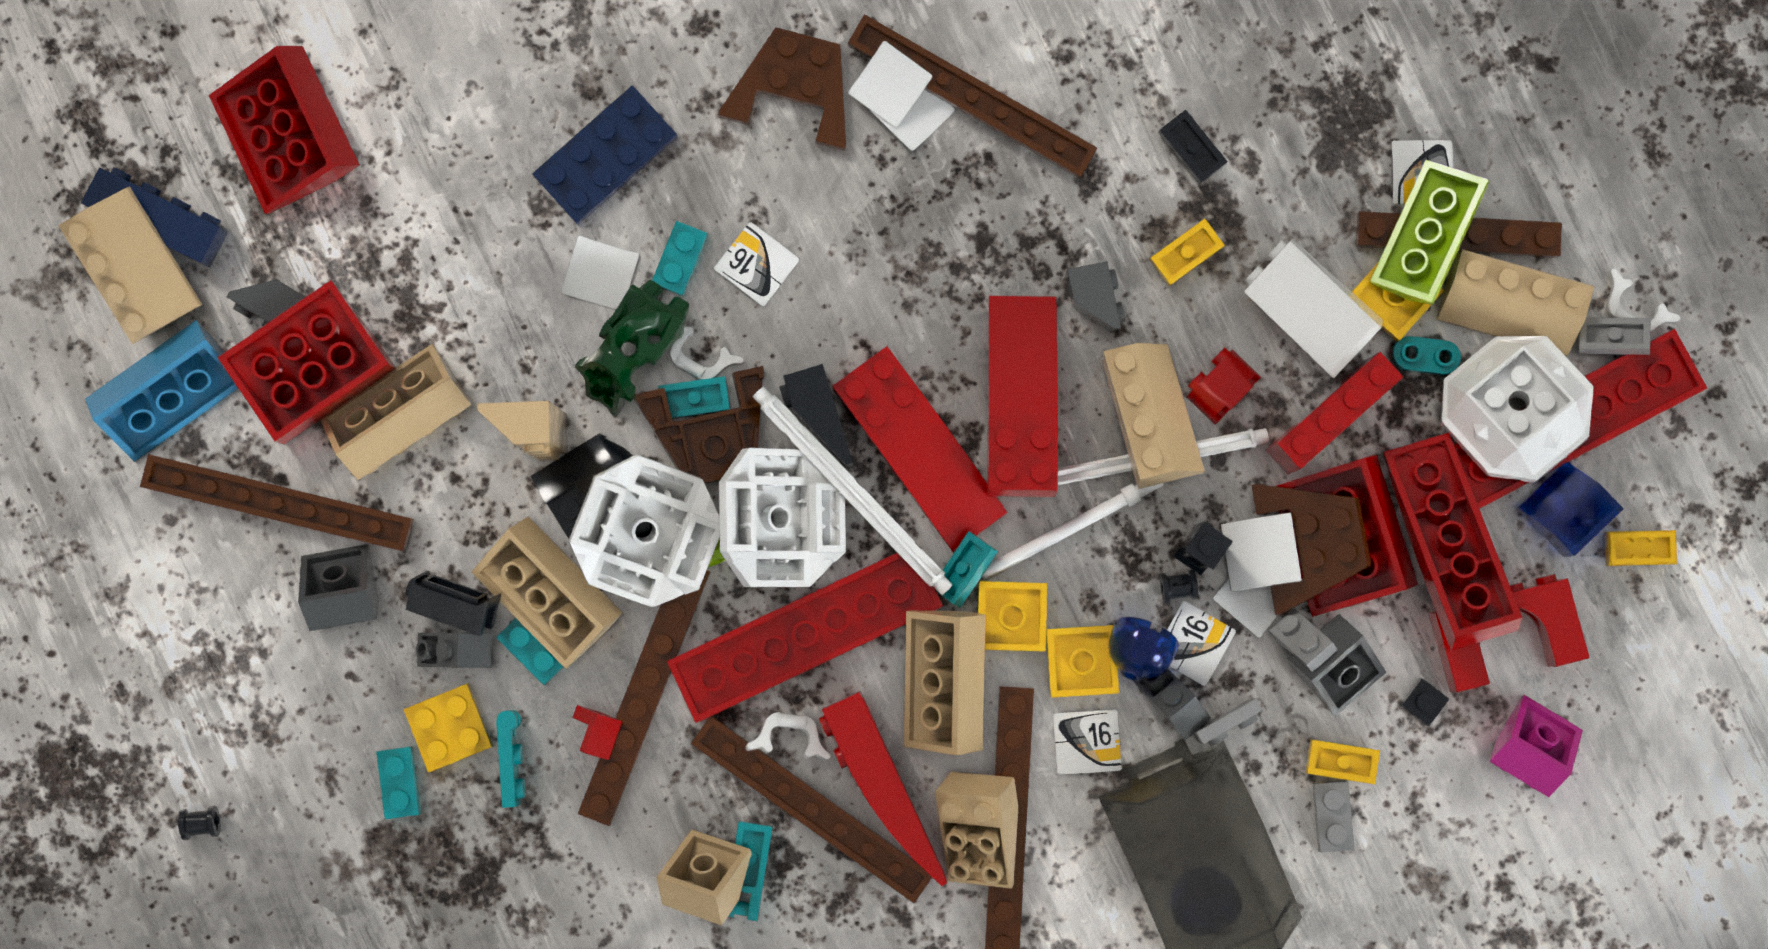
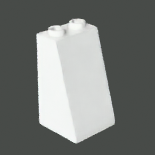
M1291 239L1287 245L1281 240L1268 254L1272 261L1263 270L1258 265L1246 278L1245 281L1249 286L1244 292L1330 376L1335 378L1382 328L1383 319L1294 239Z

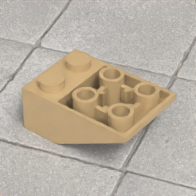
M950 772L935 791L948 881L1012 888L1014 886L1018 801L1014 777Z

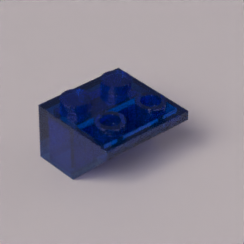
M1569 462L1560 466L1517 507L1526 519L1563 557L1575 556L1624 509L1600 483Z

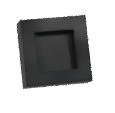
M1419 678L1400 703V706L1426 726H1430L1449 701V698L1423 678Z

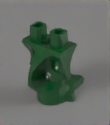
M651 279L640 288L633 284L630 286L619 306L604 323L599 333V337L605 339L601 346L591 356H586L575 364V368L584 377L586 396L602 403L615 417L618 416L624 407L625 400L631 402L635 397L636 387L631 382L635 371L646 363L655 365L676 340L682 338L684 334L689 303L680 297H674L668 305L659 301L663 296V289ZM652 336H659L661 339L656 344L648 342ZM629 342L635 346V352L632 355L627 356L623 353L621 348L624 343Z

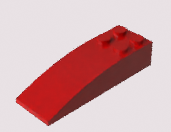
M989 296L987 496L1055 497L1058 491L1056 297Z
M888 346L832 386L835 394L952 552L956 551L968 531L977 536L1008 513L996 496H987V482Z
M1445 433L1383 452L1407 533L1451 651L1518 631L1523 617L1450 434Z
M861 691L822 709L824 716L820 717L819 721L827 737L834 735L838 747L834 748L833 751L841 768L843 769L848 766L869 805L891 835L913 860L941 886L948 884L943 868Z

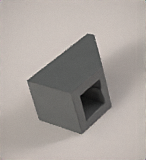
M1108 261L1067 269L1065 275L1072 307L1109 332H1118L1121 328L1120 323L1125 322V314L1122 302L1116 303L1114 290L1118 289L1115 269L1109 270Z
M277 279L233 290L226 296V298L235 302L232 308L249 319H251L253 314L264 319L261 326L266 325L306 297Z
M418 633V643L416 645L417 667L491 668L492 633H483L481 636L472 633Z
M1159 659L1133 680L1136 686L1184 740H1187L1211 719L1196 696Z

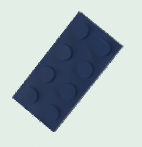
M632 85L535 170L532 175L573 221L579 225L671 144L678 135Z

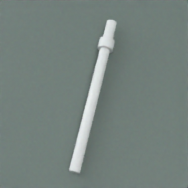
M1131 483L1120 489V494L992 561L982 575L983 580H988L1126 505L1129 508L1141 502V497L1164 486V484L1138 489L1137 485L1134 486Z

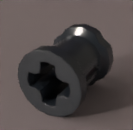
M1194 569L1188 570L1187 574L1167 576L1166 573L1160 574V588L1164 604L1170 603L1171 599L1191 597L1192 600H1196L1199 598L1197 577Z
M209 806L208 810L188 812L187 809L179 811L178 829L182 840H189L191 836L210 834L212 837L219 836L221 823L216 806Z

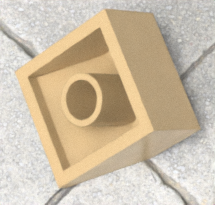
M691 829L656 877L662 905L722 926L739 901L751 857V849Z

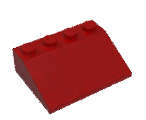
M303 46L274 47L208 95L265 214L277 211L336 182L360 165Z
M332 280L217 357L274 442L284 445L396 369L377 339Z
M1377 455L1365 457L1277 485V487L1359 498L1372 566L1308 600L1312 617L1419 585ZM1290 509L1279 511V514L1291 513ZM1295 535V541H1296V548H1297V554H1298V560H1299V567H1300L1301 579H1303L1302 566H1301V561H1300V556H1299V550H1298V545H1297V540H1296V535Z

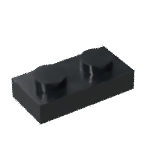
M1186 109L1158 132L1199 184H1202L1228 162Z

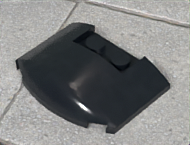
M600 433L566 453L559 460H555L530 476L568 539L571 536L593 477L633 456L624 447L605 439L607 437ZM650 522L640 523L635 530L636 536L639 538L647 537L652 531V524Z

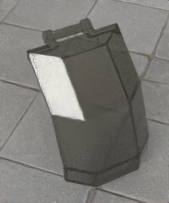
M1180 739L1174 742V746L1135 764L1128 762L1122 765L1121 769L1128 784L1105 793L1098 798L1135 876L1165 948L1283 949L1302 916L1263 821L1224 741L1192 755L1185 740ZM1181 759L1180 762L1171 765L1165 769L1155 772L1140 780L1138 778L1139 776H1142L1175 760Z

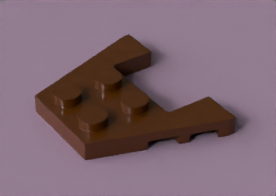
M775 27L719 110V118L748 125L756 95L763 93L823 109L824 112L817 133L816 144L845 151L846 134L840 44Z
M763 366L732 373L739 408L677 422L672 420L665 388L635 394V403L678 470L700 477L705 484L720 481L742 449L758 448L761 405L752 396L762 388V379L764 378Z
M1266 484L1251 485L1257 515L1287 509L1291 510L1302 566V581L1270 586L1275 615L1289 612L1291 609L1314 598L1323 591L1372 566L1359 498Z

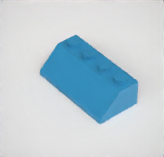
M195 320L86 397L85 400L93 421L135 462L237 390L238 387L217 358L224 353L205 328Z

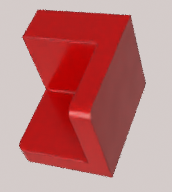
M577 705L572 718L588 725L580 751L609 760L623 721L603 712Z

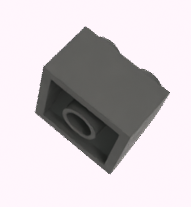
M368 544L301 556L298 603L309 631L377 619L378 594Z
M1340 614L1326 623L1320 630L1334 643L1338 651L1315 671L1311 672L1293 655L1288 658L1301 679L1335 717L1386 673L1365 637Z

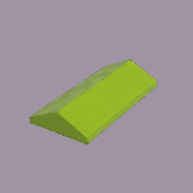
M1425 160L1370 280L1371 284L1406 300L1433 305L1487 189L1489 180Z

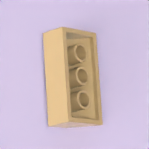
M130 186L84 209L58 225L132 344L151 336L203 305Z
M1462 249L1456 254L1450 267L1436 320L1495 337L1547 336L1565 356H1568L1586 320L1595 286Z
M1134 343L1104 351L1102 364L1138 489L1204 473L1205 470L1168 344Z
M431 344L320 421L335 455L352 475L359 480L365 475L373 473L380 465L395 455L404 452L407 447L423 436L431 434L435 428L450 418L458 416L471 403L435 346Z
M550 401L477 403L478 411L514 445L522 448L524 453H529L530 456L538 458L539 461L559 460V454L568 453L567 413Z
M529 516L510 527L472 570L475 577L494 596L502 593L500 602L565 669L570 667L603 636L623 614L599 588L591 586L586 582L583 572Z
M906 611L904 747L951 755H962L983 750L985 614L964 611Z

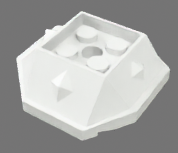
M1496 336L1444 378L1441 426L1487 476L1519 479L1535 483L1588 439L1594 386L1547 336ZM1520 398L1526 403L1527 408L1521 411L1514 410L1509 405V400Z
M745 448L740 451L719 481L720 553L743 587H810L825 573L833 562H836L846 552L845 497L800 450ZM771 513L774 515V524L771 522Z
M636 454L593 477L569 538V543L589 585L641 604L655 607L683 594L686 595L699 590L720 537V516L703 479ZM642 522H650L652 524L651 533L644 538L637 537L635 534L636 527Z

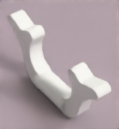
M1613 268L1608 272L1611 280V291L1606 303L1607 313L1611 318H1635L1622 308L1619 301L1622 292L1632 286L1633 282L1630 279H1623L1618 270ZM1663 303L1657 305L1655 314L1651 319L1650 332L1663 323H1676L1680 321V315L1668 312Z
M692 327L684 328L682 338H679L672 344L670 352L676 367H679L698 380L716 378L726 368L744 363L742 357L730 355L725 347L720 351L718 362L709 368L703 367L685 356L681 348L684 341L694 333Z
M780 712L771 714L765 720L759 736L745 747L747 751L761 749L765 753H770L773 749L770 741L771 730L776 727L801 729V731L807 734L808 746L803 754L804 758L808 759L816 756L823 761H827L831 757L822 747L818 737L817 726L811 718Z

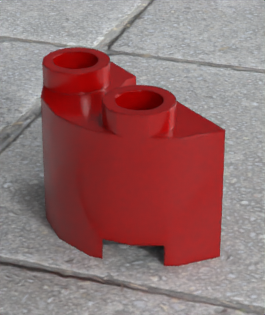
M1225 347L1211 361L1215 365L1212 371L1207 376L1201 371L1191 381L1188 387L1192 391L1186 396L1215 425L1261 379V376L1233 349L1228 351Z

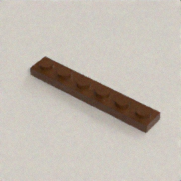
M1359 211L1357 213L1356 247L1385 248L1401 214ZM1473 218L1458 252L1463 249L1477 254L1558 258L1561 256L1562 223Z

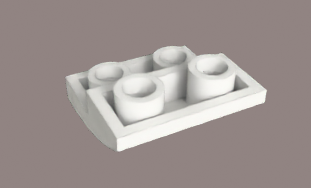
M1291 513L1221 524L1222 534L1233 541L1225 552L1231 592L1302 581Z

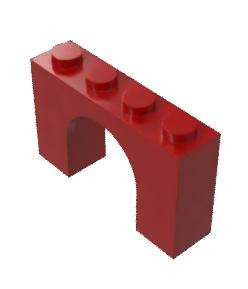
M1378 352L1360 364L1340 382L1341 386L1300 422L1290 427L1265 450L1287 475L1301 470L1397 384L1403 376L1381 352Z
M1556 574L1536 578V585L1524 588L1522 582L1510 585L1520 612L1527 615L1537 627L1548 667H1558L1590 658L1568 578L1557 579ZM1436 611L1428 613L1449 692L1458 693L1489 685L1490 681L1481 652L1480 642L1451 651Z

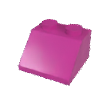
M1523 695L1496 739L1490 762L1528 784L1531 788L1550 797L1572 773L1583 730L1526 695Z

